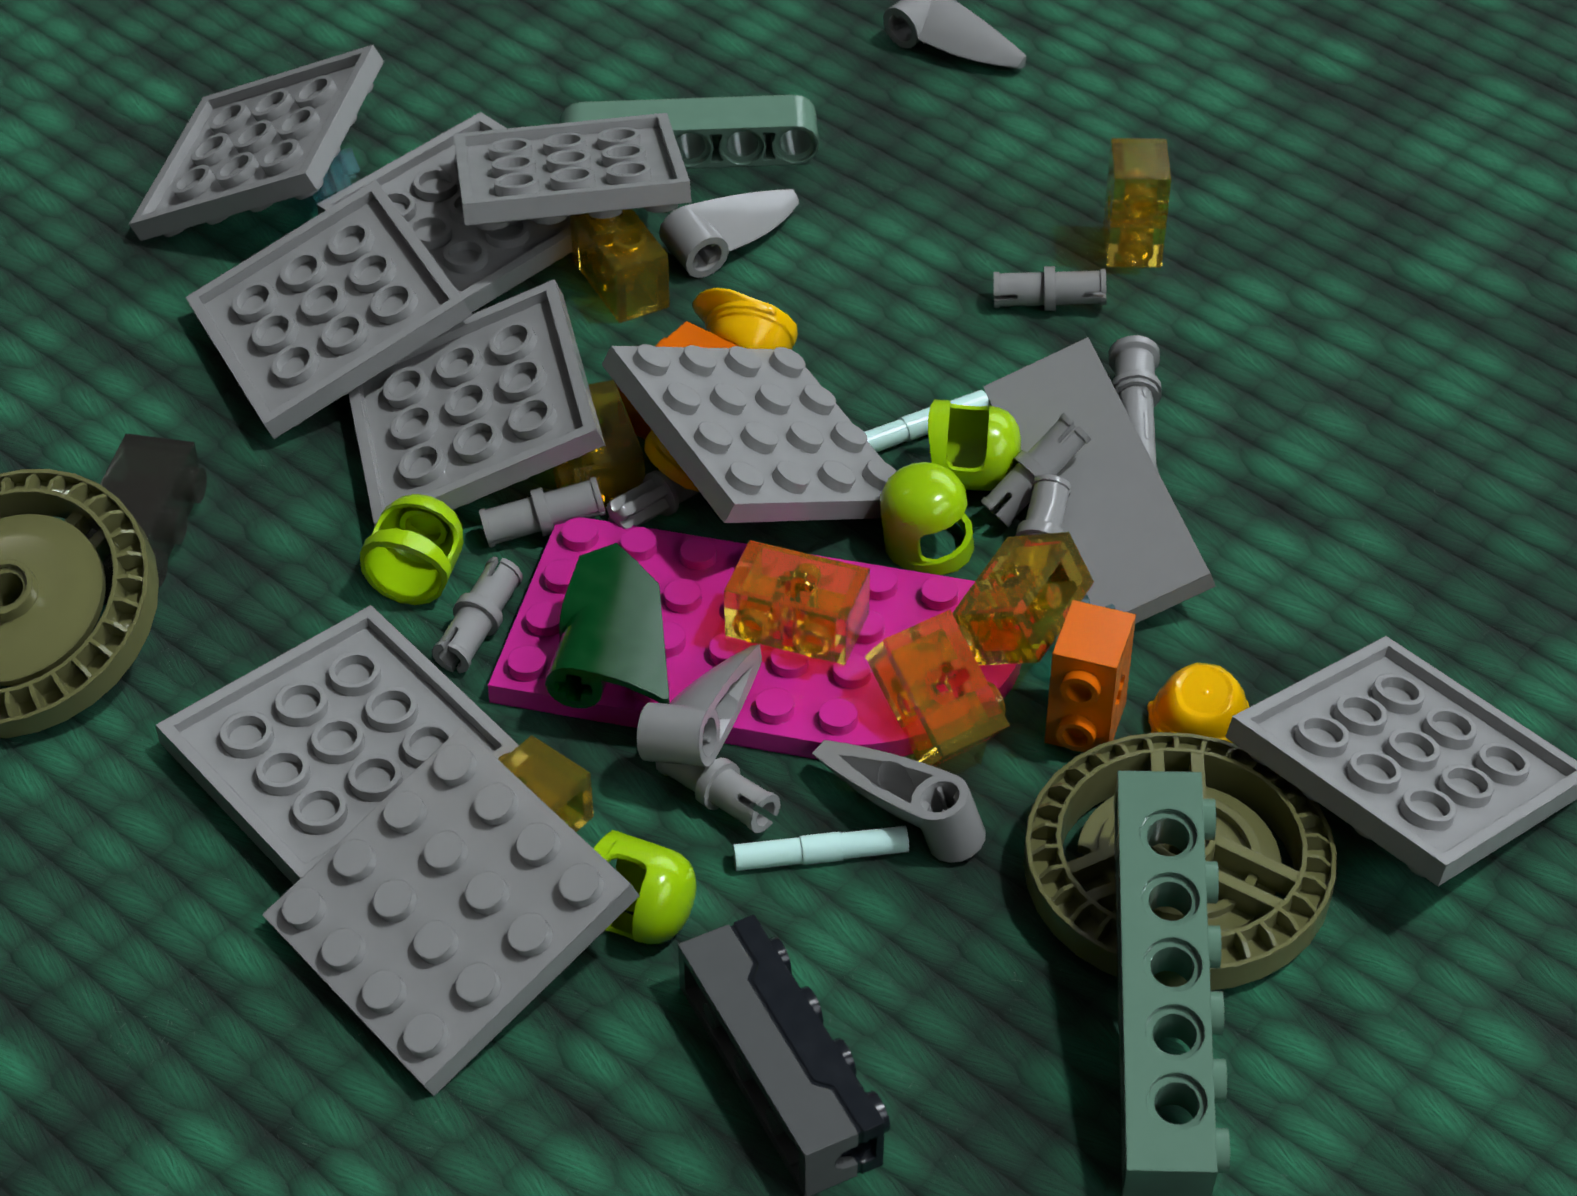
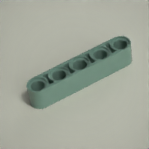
M799 95L579 102L565 108L559 122L569 123L667 113L686 169L797 165L811 160L819 148L815 107L809 99Z

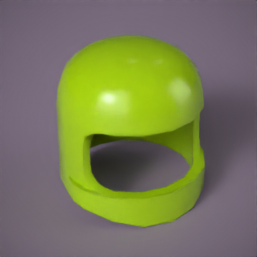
M936 399L930 405L928 439L931 462L952 470L965 486V490L992 491L1017 464L1014 458L1021 451V435L1015 418L1008 411L993 406H963L951 404L950 400Z
M912 463L900 468L887 479L880 494V510L885 552L893 563L906 570L944 575L958 571L969 562L974 551L972 522L965 514L968 506L965 486L952 470L935 463ZM956 522L960 525L965 533L962 544L952 553L938 559H929L922 555L920 548V538L922 536L938 533L952 527Z
M421 494L401 496L386 506L371 536L366 538L360 551L361 571L368 583L383 596L399 603L411 605L426 604L440 597L464 544L462 524L459 518L443 501Z
M615 830L610 831L600 839L593 849L607 862L617 859L615 869L631 883L640 896L626 909L634 912L633 915L623 912L605 930L626 936L636 942L650 945L662 944L671 940L684 927L694 904L697 884L692 865L682 854L672 849Z

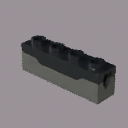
M753 914L735 921L732 926L728 924L679 943L680 988L803 1196L814 1195L856 1177L859 1172L863 1174L882 1166L884 1158V1133L890 1130V1121L886 1108L875 1091L871 1090L866 1093L858 1081L854 1059L843 1039L840 1037L832 1039L823 1025L822 1010L814 992L808 986L799 987L791 974L790 959L781 940L777 936L769 938Z

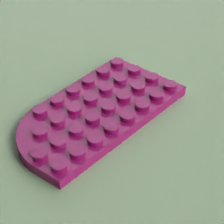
M577 517L565 523L555 525L488 683L489 702L637 728L642 709L648 702L659 703L629 688L606 682L601 700L595 706L572 708L556 701L548 693L545 685L549 668L560 641L559 624L563 600L579 556L617 543L659 583L670 702L683 689L713 667L752 645L760 644L761 665L725 744L817 759L812 753L823 740L863 746L903 757L925 751L966 732L987 717L1003 701L1013 688L1020 673L1036 608L1037 591L634 525L631 528L625 529L615 522Z

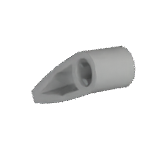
M900 0L884 13L883 24L887 34L892 41L903 48H912L920 41H923L948 53L974 61L1016 69L1025 67L1026 55L956 0Z
M793 189L769 190L726 196L682 206L672 211L662 222L659 230L660 240L691 276L696 278L706 277L721 268L727 259L729 251L764 236L782 223L799 204L798 197Z
M760 644L752 645L713 667L683 689L669 704L648 702L642 709L637 726V749L641 759L651 762L709 767L725 743L755 680L762 662Z
M823 740L812 753L837 777L859 794L898 819L921 828L931 854L938 860L948 863L961 862L975 855L983 846L986 839V830L966 781L958 775L899 755L836 741Z

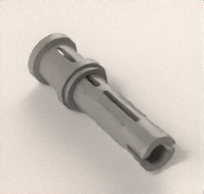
M1139 335L1126 336L1112 344L1108 352L1109 366L1115 372L1112 384L1158 471L1156 465L1154 407H1156L1162 397L1161 382L1155 375V370L1160 363V351L1157 344L1148 337Z

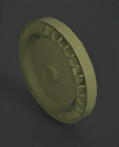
M20 469L0 474V687L11 686L0 689V738H12L40 732L69 720L98 701L117 684L136 660L150 633L156 613L159 577L155 554L145 532L118 497L99 483L75 473L52 469ZM55 517L65 518V520L63 521ZM94 528L97 532L88 540L85 535ZM111 553L113 562L112 589L106 608L97 623L103 609L106 593V576L102 562Z
M1156 732L1126 736L1100 744L1074 757L1054 773L1039 792L1028 817L1025 840L1024 870L1027 889L1037 913L1053 935L1075 955L1105 973L1117 977L1114 795L1117 771L1202 772L1203 798L1215 799L1216 834L1215 840H1205V861L1218 862L1219 893L1217 904L1207 903L1208 925H1220L1222 951L1220 969L1210 968V991L1234 988L1253 982L1286 966L1310 945L1324 924L1332 900L1336 879L1337 852L1331 827L1317 802L1307 798L1300 789L1267 766L1257 763L1250 757L1249 753L1236 744L1192 733ZM1103 802L1090 815L1081 831L1077 852L1084 854V856L1067 862L1063 852V843L1068 832L1080 817L1095 805ZM1265 823L1271 827L1283 842L1292 860L1294 869L1281 863L1277 842ZM1157 844L1151 847L1156 853L1163 856H1175L1181 853L1178 848L1170 844ZM1277 892L1286 896L1285 899L1282 900L1276 897ZM1158 907L1152 910L1156 916L1167 921H1175L1184 917L1180 911L1172 907ZM1162 971L1154 975V978L1159 983L1169 987H1179L1187 983L1180 974L1172 971Z

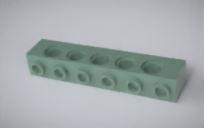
M1117 771L1114 795L1122 1196H1212L1217 1173H1229V1129L1216 1128L1215 1103H1226L1227 1065L1226 1059H1213L1212 1035H1223L1224 996L1223 991H1210V968L1220 969L1221 928L1220 925H1208L1207 903L1217 904L1219 870L1217 861H1205V840H1215L1216 803L1214 798H1203L1202 772ZM1157 844H1170L1178 848L1181 853L1175 856H1163L1156 853L1151 847ZM1158 907H1172L1180 911L1184 917L1175 921H1167L1156 916L1152 910ZM1162 971H1172L1180 974L1187 983L1179 987H1169L1159 983L1154 978V975ZM1164 1037H1174L1182 1040L1190 1050L1184 1054L1171 1055L1159 1049L1155 1042ZM1165 1105H1178L1186 1109L1193 1119L1185 1124H1171L1163 1120L1156 1110Z

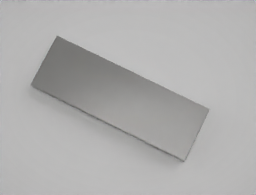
M1088 337L983 386L991 405L1008 411L1015 418L1021 435V450L1027 453L1059 420V416L1062 413L1074 421L1075 428L1060 443H1063L1078 426L1091 438L1056 474L1071 483L1072 491L1068 497L1061 526L1066 535L1060 552L1084 603L1136 614V624L1216 587L1209 569Z

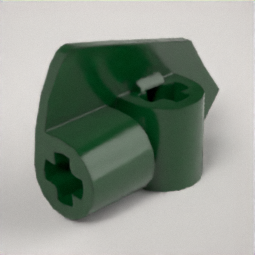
M617 543L580 555L562 604L559 624L560 641L545 682L548 693L565 706L589 708L595 706L601 700L606 682L629 688L659 703L669 704L659 583Z

